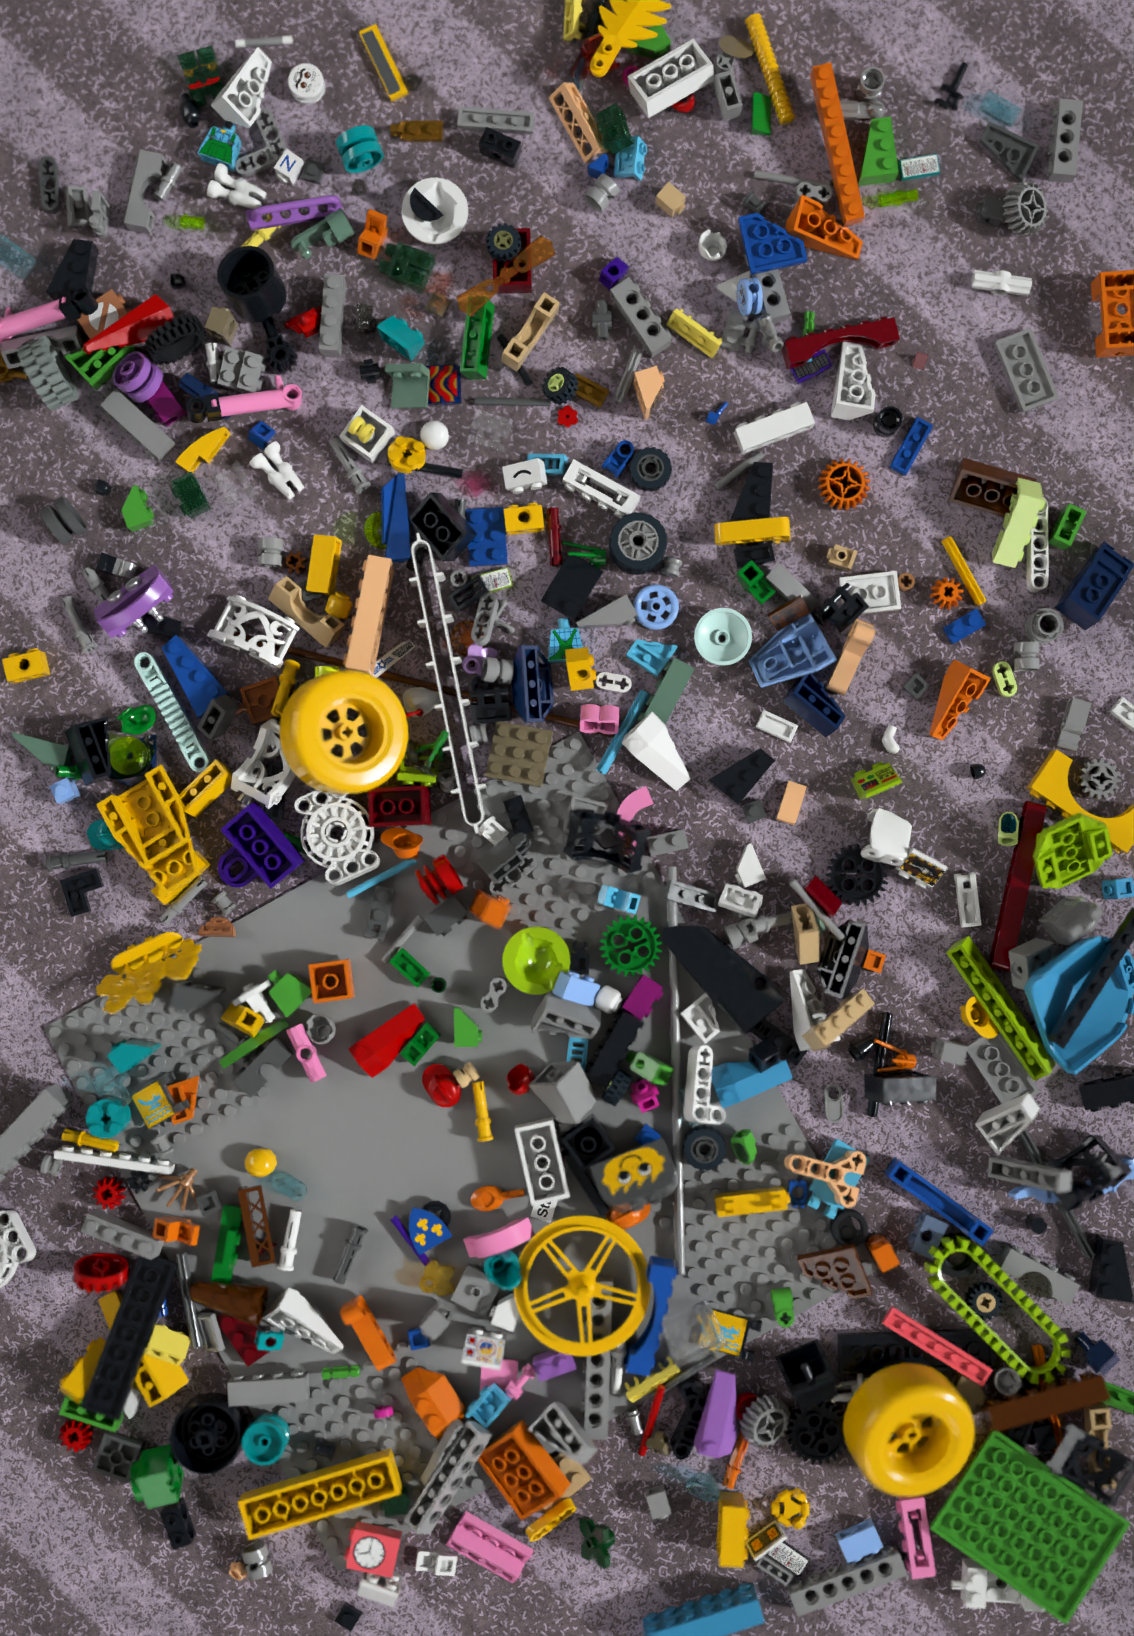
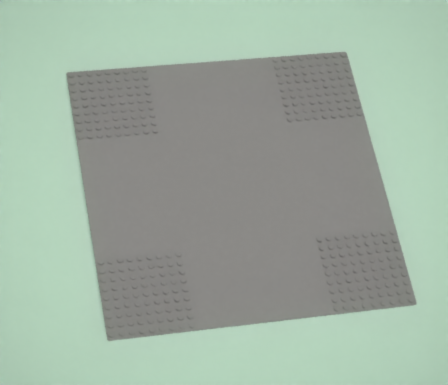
M575 733L550 747L542 788L492 779L485 783L487 788L480 790L485 814L484 822L491 816H494L496 818L495 821L509 832L506 836L509 840L515 834L503 801L522 796L534 832L526 834V837L531 841V846L522 856L526 854L533 855L537 860V866L532 872L501 895L510 900L509 904L512 907L500 929L480 920L474 913L469 911L466 914L468 918L460 925L457 922L451 926L452 931L443 937L442 934L436 936L427 922L423 920L393 955L394 957L403 947L431 973L418 988L389 961L386 964L381 958L418 915L424 918L454 894L445 889L447 899L443 900L437 894L440 903L435 905L420 888L415 871L420 869L426 875L423 866L427 865L431 870H434L432 860L444 854L463 883L464 888L455 894L467 910L477 889L497 897L489 889L492 880L477 862L494 845L483 835L480 836L475 833L474 826L465 822L460 798L432 812L431 825L407 826L404 828L421 835L423 842L420 845L416 864L376 884L396 889L384 942L378 941L377 938L373 937L371 939L365 938L376 885L350 899L346 894L348 890L407 860L397 857L392 848L380 841L370 849L376 852L380 858V865L376 869L338 886L330 884L326 880V872L232 923L236 930V938L207 937L196 943L202 945V950L198 954L199 960L192 968L189 976L182 980H173L166 976L162 978V985L158 991L154 992L149 1004L138 1003L136 998L132 997L124 1008L114 1014H109L103 1010L105 1002L109 997L100 996L45 1027V1032L87 1110L92 1104L108 1096L119 1097L130 1107L131 1120L126 1129L112 1138H107L119 1142L118 1150L112 1152V1155L127 1153L131 1154L133 1158L148 1156L150 1160L158 1161V1153L154 1145L150 1144V1141L166 1133V1139L170 1147L174 1148V1151L160 1159L170 1160L169 1163H175L174 1172L170 1176L181 1177L183 1173L187 1174L193 1167L198 1171L193 1178L194 1182L192 1184L196 1196L198 1197L212 1190L216 1191L222 1208L202 1216L190 1191H188L185 1209L181 1211L184 1188L170 1207L166 1206L180 1185L176 1184L156 1192L157 1188L175 1181L158 1178L160 1173L150 1172L149 1180H152V1183L146 1184L148 1190L145 1192L140 1189V1192L135 1194V1190L131 1188L152 1230L155 1218L164 1216L191 1219L192 1223L200 1225L197 1245L190 1246L179 1241L164 1242L162 1247L167 1258L173 1262H176L175 1255L177 1253H187L192 1284H195L197 1281L212 1282L211 1278L223 1206L225 1204L240 1206L239 1187L262 1185L272 1242L277 1243V1246L273 1248L276 1262L252 1268L242 1217L239 1231L241 1241L236 1249L238 1259L233 1268L230 1284L240 1283L267 1286L269 1291L268 1300L264 1301V1306H266L264 1314L281 1292L288 1288L297 1290L314 1308L344 1347L337 1353L332 1354L312 1345L311 1340L301 1337L299 1339L295 1337V1332L285 1328L281 1350L270 1351L247 1367L219 1326L225 1347L219 1354L232 1377L238 1373H244L245 1376H249L257 1372H264V1375L272 1374L275 1371L291 1373L294 1370H303V1372H309L310 1396L307 1402L248 1405L254 1418L263 1413H275L287 1422L290 1430V1439L282 1456L277 1460L287 1479L392 1448L402 1482L401 1492L403 1493L404 1503L393 1504L389 1501V1498L311 1521L338 1571L346 1568L347 1560H344L346 1548L350 1547L352 1542L348 1538L351 1528H355L357 1521L402 1531L401 1537L412 1531L404 1520L425 1488L421 1482V1476L440 1440L431 1434L413 1407L401 1377L417 1366L444 1374L465 1405L463 1417L465 1425L467 1421H477L473 1416L468 1419L465 1415L469 1412L468 1406L472 1401L478 1400L481 1397L479 1395L481 1367L461 1363L468 1328L480 1327L486 1332L495 1330L506 1335L503 1358L519 1359L518 1378L523 1373L522 1368L524 1365L526 1366L529 1363L534 1367L533 1356L552 1350L530 1332L520 1314L513 1332L491 1324L492 1317H489L492 1306H496L498 1300L514 1293V1289L503 1290L500 1288L486 1317L450 1300L468 1263L484 1271V1262L488 1258H469L463 1241L464 1238L491 1232L515 1219L529 1217L534 1234L550 1224L549 1222L531 1217L533 1206L530 1201L515 1133V1125L555 1115L531 1089L522 1095L511 1093L507 1088L509 1084L506 1081V1076L515 1065L521 1063L528 1066L536 1078L551 1062H566L569 1037L565 1033H556V1035H550V1032L546 1031L531 1033L533 1015L547 993L540 995L524 993L515 988L507 979L503 969L502 958L506 944L511 937L525 928L545 927L556 932L564 940L570 954H575L572 947L574 941H577L576 946L579 949L583 948L584 941H587V949L584 952V955H590L589 975L587 976L594 978V982L600 985L599 989L608 985L618 990L624 1002L641 975L636 971L635 977L632 976L631 972H628L627 977H625L624 971H621L619 975L617 974L618 968L610 970L612 963L605 964L608 958L601 957L605 950H600L599 947L605 946V943L600 942V939L606 938L602 934V932L609 931L606 925L612 927L614 926L612 920L618 923L619 916L626 920L627 914H629L630 919H633L635 914L597 903L598 894L602 884L640 895L641 898L636 911L637 920L640 921L642 917H645V924L651 921L649 927L657 928L653 933L660 934L656 941L662 942V944L657 945V948L661 949L662 952H656L655 954L660 959H653L652 961L655 963V966L649 964L650 971L642 969V972L663 987L661 991L664 993L658 1002L654 1001L651 1005L653 1010L649 1016L642 1018L645 1024L642 1029L639 1028L637 1030V1038L632 1045H629L627 1054L630 1051L635 1053L640 1051L671 1066L669 948L661 940L663 927H668V900L663 899L666 886L645 849L641 860L642 869L633 873H626L616 866L601 861L572 860L563 852L569 833L562 831L572 795L609 804L608 812L617 814L620 807L606 778L596 770L598 764L580 733ZM474 789L463 795L468 820L472 824L478 823L481 819L477 791ZM606 828L601 834L599 841L604 848L620 843L614 837L612 829ZM583 838L576 839L575 846H584L583 844L578 845L579 841ZM371 855L366 858V864L368 865L375 862V856ZM525 858V863L521 867L520 865L518 866L522 875L526 873L523 870L525 867H533L532 858ZM357 864L349 865L348 872L354 873L358 868ZM515 869L508 874V878L512 881L517 880L519 877V873ZM337 871L333 872L330 876L331 880H338L340 873ZM504 877L501 883H494L495 887L493 890L502 892L503 889L501 887L505 883L508 887L511 883L507 882ZM677 908L678 927H688ZM374 924L373 930L380 931L381 926ZM634 928L631 931L633 938H639L642 934L640 928ZM618 934L613 937L615 945H621L624 941L622 935ZM644 938L635 943L629 940L627 941V946L617 948L614 952L617 953L627 948L632 951L634 950L633 946L644 943L647 939ZM646 946L639 947L638 955L646 956L648 948ZM622 953L619 959L622 963H627L630 961V955ZM350 958L355 997L351 999L313 1004L311 994L289 1017H286L269 994V991L275 985L272 984L262 990L268 1007L275 1015V1019L270 1023L264 1021L258 1033L274 1023L285 1019L289 1026L271 1039L274 1040L278 1037L294 1054L278 1070L270 1063H263L261 1074L267 1082L250 1098L234 1081L238 1078L236 1076L237 1072L242 1067L247 1068L251 1063L248 1061L244 1063V1059L240 1058L225 1069L219 1063L222 1058L238 1046L218 1032L215 1026L220 1022L241 1040L246 1035L221 1020L231 1002L244 992L243 987L252 982L254 985L265 982L275 969L283 977L288 972H292L311 985L309 964ZM679 961V1008L681 1013L704 994L705 991ZM437 977L444 978L447 983L446 989L441 993H436L431 988L432 980ZM495 977L505 978L508 986L506 991L499 996L497 1008L493 1012H485L481 1008L480 1002L484 995L488 994L490 982ZM192 980L226 988V992L203 1007L187 1012V1014L175 1012L176 1009L170 1008L174 986L177 983ZM499 981L498 983H495V982H494V985L496 986V988H495L496 990H499L500 988H502V989L504 988V987H502V982H501V981ZM490 998L489 1000H485V1002L487 1003V1007L495 1005L492 1003V998ZM246 1000L238 1004L254 1011ZM713 1001L712 1004L715 1007L716 1021L718 1022L720 1032L706 1044H703L680 1015L682 1149L685 1136L689 1134V1131L697 1126L706 1125L707 1127H713L715 1130L717 1129L722 1134L726 1145V1156L717 1168L710 1169V1171H700L697 1168H693L691 1164L689 1165L683 1152L685 1274L677 1275L676 1279L672 1281L673 1292L671 1298L668 1297V1313L663 1317L664 1329L659 1334V1349L655 1351L654 1369L650 1370V1374L662 1372L658 1363L661 1362L663 1367H667L669 1365L667 1357H670L674 1364L676 1363L683 1372L712 1352L717 1355L716 1360L727 1355L723 1352L702 1347L711 1308L746 1318L762 1320L760 1332L749 1328L747 1344L779 1326L774 1315L771 1289L791 1288L794 1317L841 1291L839 1289L835 1291L824 1286L821 1281L813 1277L811 1279L805 1277L797 1261L798 1255L841 1246L831 1235V1218L823 1215L824 1210L828 1206L825 1202L821 1201L817 1210L808 1205H805V1208H800L799 1205L797 1208H793L792 1205L787 1204L788 1210L718 1217L716 1214L714 1194L783 1186L786 1192H788L789 1180L804 1179L807 1181L808 1202L813 1193L808 1189L814 1178L787 1170L784 1160L789 1154H797L815 1160L817 1158L777 1086L723 1108L726 1117L721 1124H700L689 1122L685 1119L684 1101L689 1050L694 1046H709L713 1051L712 1067L724 1062L748 1061L749 1049L754 1046L748 1034L743 1036L725 1012ZM415 1003L425 1017V1020L403 1049L426 1022L442 1035L415 1066L400 1055L403 1051L402 1049L387 1069L371 1078L358 1065L348 1048ZM622 1005L618 1010L619 1012H621L622 1009H624ZM455 1006H459L479 1025V1030H482V1042H479L478 1047H454ZM601 1010L600 1028L593 1039L588 1041L585 1069L589 1062H594L596 1058L594 1053L599 1045L602 1046L606 1039L603 1036L607 1029H612L615 1024L612 1020L617 1012L607 1014ZM323 1014L333 1020L336 1031L331 1041L326 1044L319 1045L311 1041L327 1074L322 1079L311 1083L302 1063L297 1059L295 1048L286 1031L301 1023L307 1031V1020L312 1015ZM136 1039L157 1042L162 1045L134 1068L122 1074L118 1072L107 1057V1054L111 1052L110 1048L123 1040ZM573 1043L572 1046L584 1047V1044ZM261 1046L257 1053L260 1055L264 1048ZM303 1048L302 1054L304 1057L310 1058L311 1051ZM572 1050L571 1054L583 1055V1051ZM626 1057L622 1063H619V1069L631 1075L632 1079L616 1106L609 1104L601 1098L605 1091L604 1088L589 1081L598 1100L593 1105V1108L582 1117L581 1121L594 1114L616 1147L613 1152L596 1164L641 1147L642 1145L634 1137L645 1123L661 1135L659 1139L664 1138L673 1161L671 1078L666 1086L655 1083L659 1092L656 1097L660 1106L644 1113L641 1112L638 1103L634 1105L630 1093H633L630 1085L645 1078L630 1069L631 1063L626 1061ZM571 1058V1061L582 1062V1059ZM470 1061L480 1078L470 1081L469 1085L465 1088L460 1085L461 1097L454 1106L445 1108L438 1106L431 1099L422 1084L424 1070L430 1065L441 1064L446 1066L454 1076V1071L464 1068V1065ZM171 1072L174 1073L176 1079L167 1083L166 1086L199 1075L194 1118L173 1125L170 1117L148 1130L131 1095ZM477 1081H484L488 1117L492 1119L490 1125L492 1135H494L493 1140L482 1142L477 1141L478 1130L477 1125H475L477 1117L471 1084ZM711 1082L709 1105L721 1107ZM554 1121L560 1147L566 1148V1146L561 1140V1136L569 1130L558 1132L557 1122ZM742 1129H750L756 1140L755 1147L757 1151L755 1159L749 1165L739 1161L731 1146V1137ZM585 1139L583 1141L585 1146H591L594 1143L592 1139ZM702 1144L699 1147V1150L702 1152H707L710 1149V1146L707 1144ZM253 1149H270L275 1154L277 1165L275 1170L268 1176L258 1178L247 1173L245 1158ZM540 1157L539 1161L544 1163L546 1158ZM797 1158L792 1161V1167L796 1168L799 1164ZM815 1163L810 1167L811 1173H815L817 1170ZM568 1166L566 1177L570 1197L557 1201L551 1223L565 1217L577 1215L595 1216L607 1220L606 1215L603 1217L599 1215ZM119 1168L125 1180L132 1177L130 1174L133 1171L132 1169ZM589 1168L585 1172L598 1190L591 1168ZM139 1178L136 1181L139 1184L142 1180ZM482 1186H496L503 1192L518 1189L525 1190V1196L506 1199L501 1206L491 1211L477 1210L470 1201L472 1193ZM795 1187L792 1190V1195L796 1198L801 1197L803 1189ZM258 1190L249 1192L250 1201L254 1204L259 1199ZM673 1191L669 1196L662 1198V1202L655 1205L650 1203V1213L646 1219L631 1228L625 1229L639 1245L647 1264L650 1256L673 1259L675 1265ZM439 1200L446 1204L451 1212V1220L447 1228L452 1237L424 1252L431 1261L425 1267L390 1219L397 1215L409 1232V1218L412 1208L422 1209L430 1201ZM254 1209L252 1212L253 1219L259 1223L263 1215L260 1211ZM290 1209H298L303 1212L295 1245L297 1254L294 1255L293 1260L294 1270H280L276 1266L280 1260V1247L284 1245ZM439 1210V1212L437 1211L436 1213H434V1212H431V1213H433L434 1215H436V1216L439 1218V1214H440V1211H441V1210ZM845 1217L839 1222L838 1233L842 1238L851 1240L858 1236L859 1233L850 1217ZM352 1224H358L367 1228L368 1233L364 1235L361 1242L362 1248L357 1251L345 1283L343 1285L334 1282L333 1277L346 1248L345 1241L349 1239L352 1231L351 1226ZM258 1228L256 1231L257 1240L263 1242L266 1238V1232ZM578 1230L559 1235L552 1239V1241L578 1271H584L606 1236L593 1231ZM531 1238L508 1250L513 1251L520 1258L522 1251ZM611 1238L608 1239L592 1264L591 1268L593 1270H596L611 1244ZM863 1242L855 1248L868 1276L877 1270V1266ZM547 1243V1248L568 1273L571 1268L555 1249ZM615 1243L596 1277H612L614 1288L637 1294V1277L634 1266L624 1249L618 1243ZM543 1248L535 1257L529 1271L528 1296L530 1302L567 1286L569 1282ZM269 1251L260 1254L261 1261L270 1259ZM652 1283L647 1311L638 1328L626 1340V1350L628 1345L632 1346L639 1339L649 1322L654 1301ZM612 1291L613 1297L631 1301L636 1300L634 1297ZM561 1292L539 1303H536L531 1307L532 1309H535L552 1301L565 1297L564 1292ZM358 1295H362L397 1358L395 1363L381 1371L375 1368L352 1325L347 1326L340 1315L342 1305ZM598 1297L593 1298L595 1302H601L603 1300L602 1298ZM574 1298L535 1313L539 1321L555 1335L566 1340L581 1342L577 1301ZM440 1300L453 1312L450 1324L434 1341L429 1338L430 1347L411 1351L408 1329L420 1327L423 1316ZM612 1301L611 1332L616 1331L626 1321L634 1305ZM196 1302L198 1314L200 1312L215 1313L217 1317L223 1313ZM583 1306L581 1311L584 1331V1322H587V1314H584ZM783 1313L782 1320H786V1316H788L786 1313ZM595 1315L592 1319L595 1322H600L603 1317ZM262 1317L258 1325L260 1329L262 1328L266 1332H280V1329ZM584 1334V1341H587V1334ZM599 1334L592 1336L594 1341L602 1339V1336ZM599 1354L592 1355L591 1357L594 1361H599L602 1358ZM610 1355V1377H611V1363H612V1356H611V1355ZM574 1356L576 1370L539 1382L536 1373L533 1379L529 1377L520 1388L523 1390L521 1396L517 1400L511 1399L488 1428L493 1434L488 1444L521 1420H524L527 1426L530 1427L553 1401L565 1404L580 1424V1420H584V1412H581V1400H585V1393H581L582 1380H586V1373H582V1361H586V1356ZM625 1357L623 1359L622 1392L620 1394L609 1392L608 1421L652 1397L650 1392L634 1403L628 1400L625 1393L629 1390L626 1389L625 1382H628L630 1387H634V1377H637L642 1384L646 1380V1376L626 1373ZM351 1365L360 1366L359 1377L352 1378V1376H349V1378L333 1379L331 1377V1379H322V1368L324 1367L333 1369L336 1366H349V1368ZM593 1374L590 1378L594 1381H597L601 1378V1376L599 1374ZM592 1394L590 1398L592 1400H598L600 1396L598 1394ZM387 1405L392 1406L393 1415L379 1419L374 1418V1409ZM593 1413L589 1417L596 1420L599 1418V1415ZM535 1435L548 1454L556 1450L555 1447ZM318 1438L331 1444L337 1443L332 1461L323 1456H313ZM478 1461L470 1470L444 1513L495 1485Z

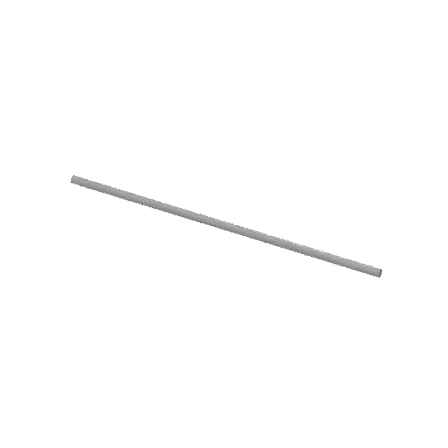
M667 867V880L677 881V867ZM668 900V927H678L677 902ZM669 949L671 1067L675 1069L671 1076L673 1163L678 1174V1184L674 1190L675 1267H677V1275H684L685 1243L679 961Z

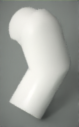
M888 725L883 735L882 743L886 751L896 754L900 749L893 738L897 728Z

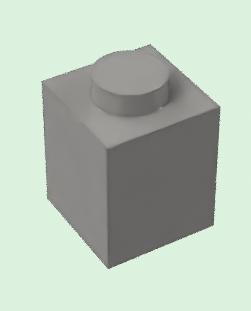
M664 1484L645 1490L652 1519L657 1518L660 1520L668 1517L671 1514V1508Z

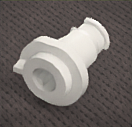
M859 1373L857 1374L858 1380L834 1384L836 1391L852 1389V1393L838 1394L832 1399V1403H835V1401L849 1402L856 1390L868 1378H864L863 1374Z

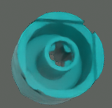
M108 1096L95 1102L88 1108L86 1114V1124L91 1135L103 1139L112 1138L124 1131L131 1120L130 1107L121 1098L116 1096Z

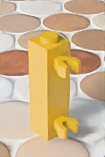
M783 1186L714 1194L718 1217L788 1210L787 1204L790 1203L789 1191L786 1192Z

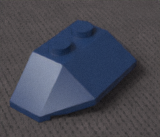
M520 645L513 661V706L525 723H541L545 720L546 715L554 704L551 665L538 646Z

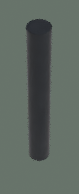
M500 334L497 340L505 350L509 343L505 336ZM521 365L517 372L525 385L529 386L533 382L523 365Z

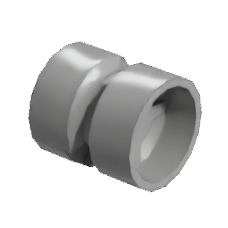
M868 67L862 72L856 89L857 97L862 102H871L879 98L885 83V75L881 69Z
M601 174L595 181V186H591L586 191L584 198L596 211L603 212L609 205V200H613L620 190L609 176Z
M274 537L259 538L258 550L261 553L258 554L257 565L263 568H282L283 556L280 553L283 552L284 540Z
M1039 642L1014 643V655L1017 656L1014 659V671L1040 670V659L1036 657L1039 654Z
M485 657L481 669L482 681L494 682L497 680L500 684L509 685L513 677V661L506 659L498 661L497 658Z
M750 918L740 920L738 925L733 923L724 927L733 950L744 946V942L750 944L759 940L757 934L749 936L745 932L744 923Z
M1001 1367L994 1372L993 1384L1001 1393L1012 1395L1019 1390L1021 1379L1014 1370L1008 1367Z
M265 1541L252 1543L242 1549L241 1553L244 1563L247 1564L246 1572L249 1580L261 1579L273 1571L271 1560L267 1557L269 1552Z

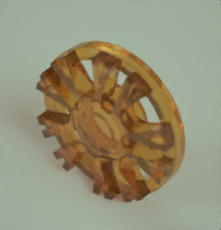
M462 621L451 632V645L462 656L468 655L466 653V646L474 643L471 638L474 621ZM465 624H471V628L466 630ZM460 626L464 629L463 633L459 630ZM455 631L459 632L461 636L454 637ZM461 640V642L454 644V641ZM461 644L464 645V649L462 652L457 649V647Z

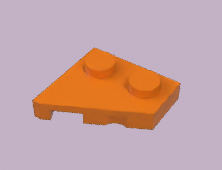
M199 1075L167 1086L175 1104L186 1099L190 1104V1107L171 1117L173 1125L194 1118Z

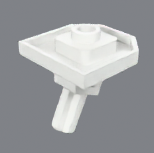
M269 979L261 984L254 985L252 982L243 987L244 992L232 1001L234 1006L246 1000L254 1012H258L263 1016L266 1023H270L275 1019V1015L268 1007L267 1000L262 993V990L273 984Z

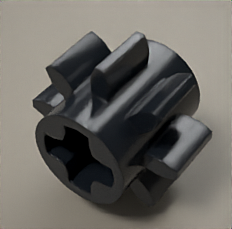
M373 359L363 360L364 364L359 365L361 380L366 379L367 384L376 383V378L381 377L379 363H374Z
M135 1170L131 1171L132 1177L126 1179L130 1185L128 1189H134L135 1194L139 1193L140 1189L144 1192L148 1190L146 1184L152 1183V1180H149L150 1172L145 1173L138 1170L137 1173ZM140 1178L142 1181L138 1184L136 1180Z

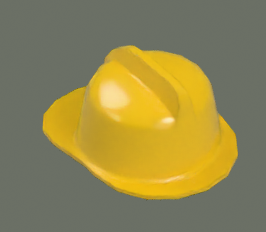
M976 996L968 999L967 1003L960 1007L961 1019L966 1026L974 1028L983 1038L991 1039L998 1034V1028Z

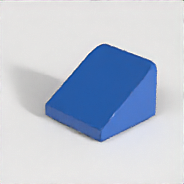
M604 153L588 165V176L597 179L601 174H605L609 165L607 154Z
M261 420L249 430L248 439L260 449H264L276 431Z

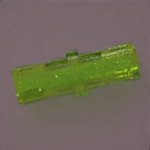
M916 188L902 192L896 190L895 193L878 196L880 208L891 205L901 206L902 203L918 201L919 199Z

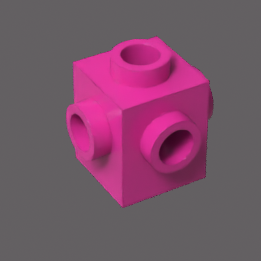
M645 1078L630 1085L633 1093H630L634 1105L638 1103L642 1113L660 1106L656 1097L659 1092L655 1083L651 1084Z

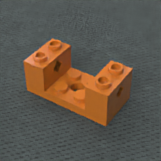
M1134 270L1100 272L1091 282L1092 302L1100 301L1102 332L1095 338L1096 358L1134 356ZM1117 306H1123L1126 313L1124 315L1119 314Z

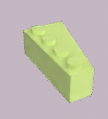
M1022 478L1017 479V494H1012L1010 513L1005 514L1003 528L1005 529L1000 530L992 553L993 563L1016 568L1017 563L1022 561L1024 555L1023 548L1029 544L1031 538L1030 531L1036 527L1038 522L1037 514L1043 510L1045 505L1041 483Z

